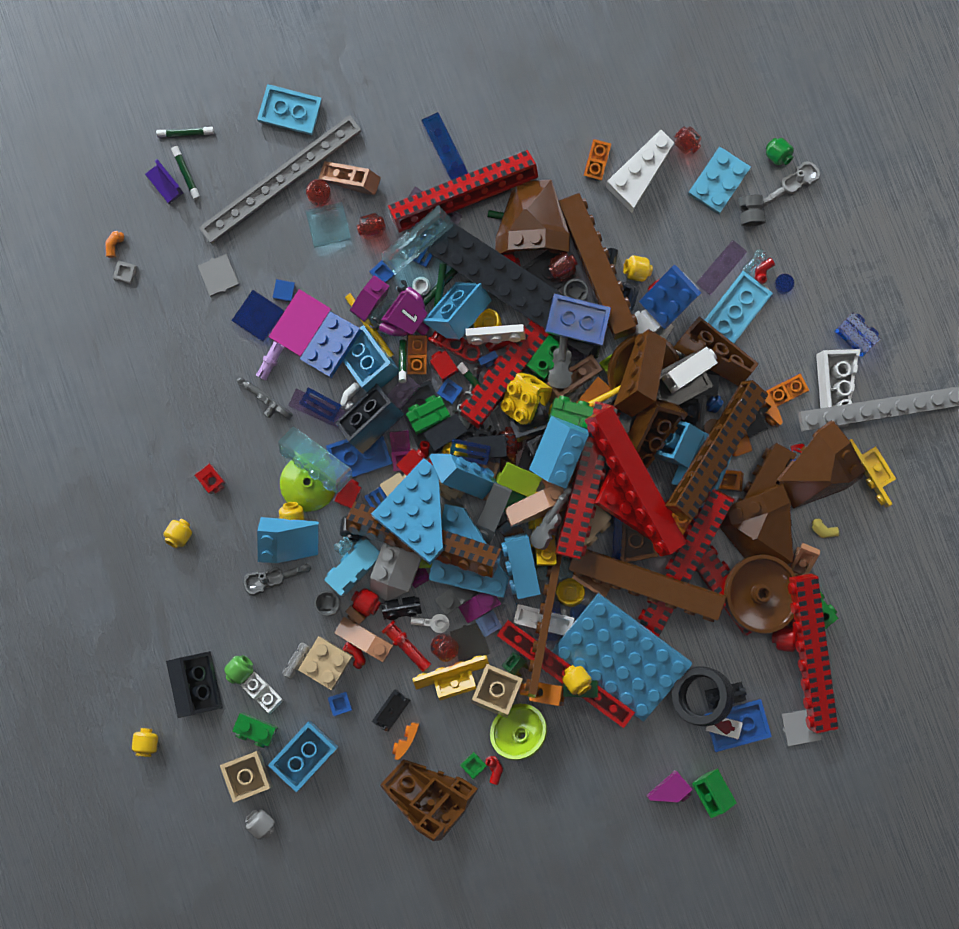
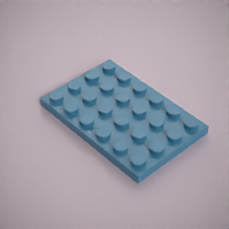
M599 593L551 650L571 666L584 667L592 680L598 681V686L635 712L634 715L643 722L670 692L674 683L692 665L689 659Z

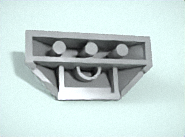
M383 543L370 577V591L386 601L409 592L422 558L417 553L407 552L402 548Z

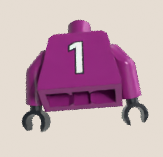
M401 280L404 287L400 288L396 285V289L400 294L381 319L383 323L376 317H373L372 320L376 321L377 325H369V327L374 331L380 330L390 336L404 337L406 335H413L415 331L424 336L430 327L423 322L427 312L425 311L422 295L412 287H408L405 280Z

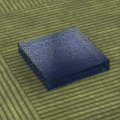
M252 290L231 321L264 342L285 311L255 290Z

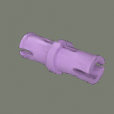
M275 341L273 342L267 356L263 357L264 361L256 376L267 380L271 370L278 363L277 359L284 349L283 345Z

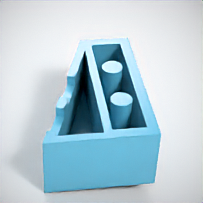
M360 539L353 547L355 550L350 554L347 553L340 560L341 563L336 568L333 567L324 579L340 596L344 597L377 561L380 551L367 539L364 541Z

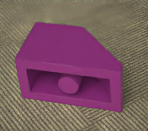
M374 275L361 290L350 308V312L365 322L387 296L389 285Z
M480 593L458 608L467 623H470L501 605V602L497 596Z
M675 770L646 796L651 801L678 803L680 800L682 802L687 800L691 796L690 792L693 789Z

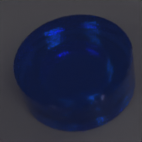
M789 274L779 275L774 283L776 290L783 294L790 292L794 287L793 277Z

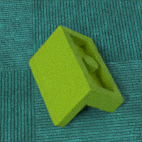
M509 462L506 463L502 473L498 472L496 476L498 484L527 497L535 494L542 480L540 476Z

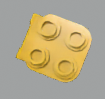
M517 373L514 380L510 381L507 386V391L501 402V409L518 423L528 424L533 420L539 402L546 406L551 397L552 388L532 374Z

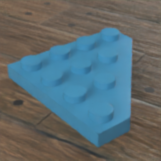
M423 458L371 515L427 563L431 564L443 551L439 477L434 466Z
M445 504L442 515V530L486 544L482 534L471 520L465 508ZM438 560L432 562L429 580L503 598L505 597L509 580L500 564H498L493 578L469 570H462L451 564H444Z

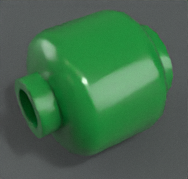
M774 138L766 146V156L776 166L788 165L794 158L792 156L794 148L784 138Z

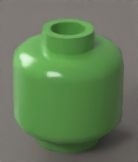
M244 655L234 656L224 668L226 679L232 684L245 683L253 673L252 661Z

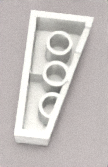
M662 130L653 136L606 183V188L631 213L674 145V142Z
M861 349L823 350L816 354L820 408L852 404V392L855 387L854 379L855 373H857V361ZM846 424V425H840V426H838V427H839L840 429H842V428H844V427H847L848 424Z

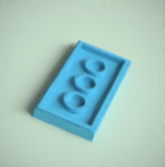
M742 271L706 317L705 321L732 343H735L773 293Z

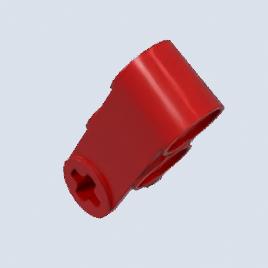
M434 331L432 336L427 339L435 346L450 352L469 364L478 363V358L481 357L479 347L472 343L469 344L468 340L464 338L449 339ZM453 341L461 343L458 349H453L450 345ZM470 350H475L478 354L475 358H469L467 353Z

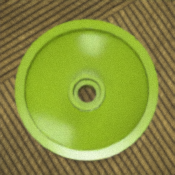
M301 455L291 460L283 469L280 477V490L287 503L297 502L298 505L303 507L304 512H314L324 508L331 502L337 490V478L333 467L325 459L316 455ZM310 479L311 483L304 485V480Z
M528 704L512 705L508 717L505 718L497 715L490 729V740L494 749L502 757L509 760H524L533 756L543 746L547 736V724L544 716L538 709ZM525 734V737L520 739L521 735Z

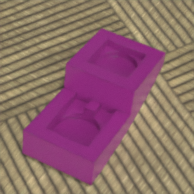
M409 430L389 432L393 471H401L396 464L411 451Z

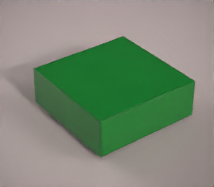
M475 752L460 764L472 779H475L487 767Z

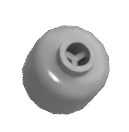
M264 810L252 811L245 820L246 829L256 839L268 838L274 832L273 826L275 821Z

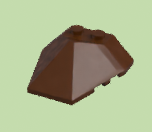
M551 179L528 181L513 187L495 238L496 251L501 254L513 255L516 251L548 250L551 254L570 253V233Z
M832 420L812 435L814 438L807 447L804 446L800 450L802 453L795 461L792 460L777 478L780 485L784 484L793 509L846 490L863 478L865 469L852 443Z
M784 484L732 504L719 528L744 558L755 555H770L784 561L786 564L794 562L790 513L791 501Z
M403 759L380 786L418 832L433 842L442 840L463 816L478 788L461 777L456 776L453 778L444 775L442 771L438 770L437 773L426 769V766Z

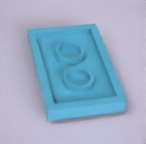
M267 84L257 120L261 123L313 135L322 98Z
M719 146L688 192V195L720 214L751 166Z

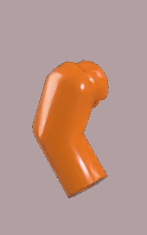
M114 231L106 240L107 258L116 257L115 245L117 242L124 241V234L122 232Z

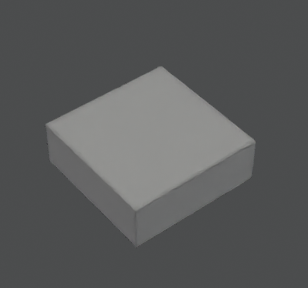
M118 261L113 279L132 285L137 266Z

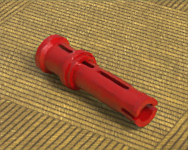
M394 620L381 631L393 641L392 644L402 649L422 672L431 665L423 654L408 640L407 633L402 632L395 625Z

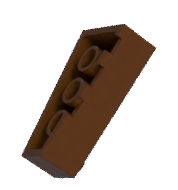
M656 399V402L637 414L628 436L646 469L655 459V453L659 449L662 450L665 446V440L671 433L674 434L677 430V424L680 420H684L688 415L678 404Z
M623 522L620 560L633 562L659 557L650 539Z

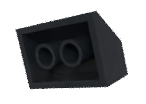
M376 383L335 423L346 439L363 454L405 414Z
M211 651L166 661L178 718L222 708Z

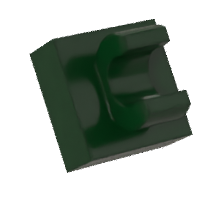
M515 651L501 665L509 673L518 677L522 676L519 673L522 667L528 669L527 664H525L527 661Z

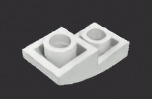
M253 672L245 683L241 684L243 689L269 714L284 701L256 672Z

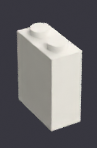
M705 347L668 372L661 379L673 394L717 364V357L711 349L709 350Z

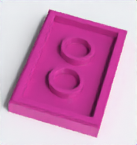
M299 289L272 330L269 338L301 357L331 311V308Z

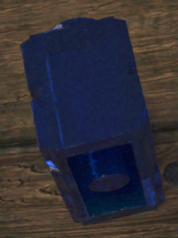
M851 313L835 329V332L853 349H861L860 356L863 357L881 338L878 336L879 333L875 328H869L864 323L865 319L860 314Z

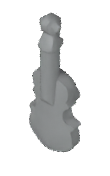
M810 161L803 162L800 166H797L796 173L789 174V176L783 178L781 188L771 193L767 198H763L764 206H768L769 202L775 201L785 193L794 194L797 190L801 189V186L806 184L810 186L811 183L818 181L820 177L819 169Z

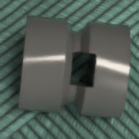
M747 195L738 199L739 210L742 211L740 214L741 226H758L766 222L765 212L762 210L764 207L762 195Z
M572 279L565 284L563 295L586 301L588 287L582 280Z
M322 591L315 597L314 607L321 615L332 616L340 610L341 599L335 592Z

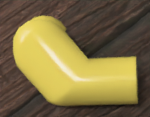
M814 519L812 521V529L819 537L839 536L838 527L827 528L821 519Z

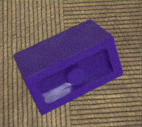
M156 159L155 163L157 165L146 172L145 175L167 203L170 204L181 196L183 191L159 160Z

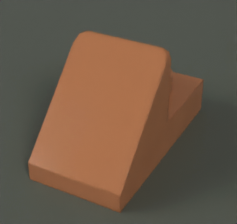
M805 543L796 548L794 562L789 565L796 576L809 574L820 555V550Z

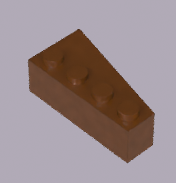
M700 316L673 347L686 356L694 352L696 354L705 347L709 350L711 349L715 353L718 363L711 367L710 370L737 386L742 381H746L759 365L758 362Z
M648 329L644 333L639 334L635 339V344L613 406L630 417L635 416L656 402L667 342L665 338Z
M775 443L770 448L766 447L761 456L763 458L761 465L757 464L752 474L755 476L751 482L748 481L743 489L745 494L742 499L738 498L737 502L778 486L777 478L786 469L788 462L791 459L794 460L797 454L778 443Z

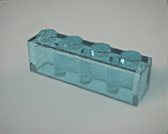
M438 205L381 253L383 262L396 275L453 226L451 218Z
M294 426L278 441L279 452L283 457H289L299 469H305L311 478L321 481L323 486L329 491L333 490L338 494L353 478L351 468Z

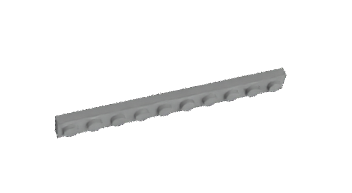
M350 115L199 227V229L211 244L362 132L360 127Z
M959 387L798 412L801 432L820 429L831 420L837 426L958 407Z

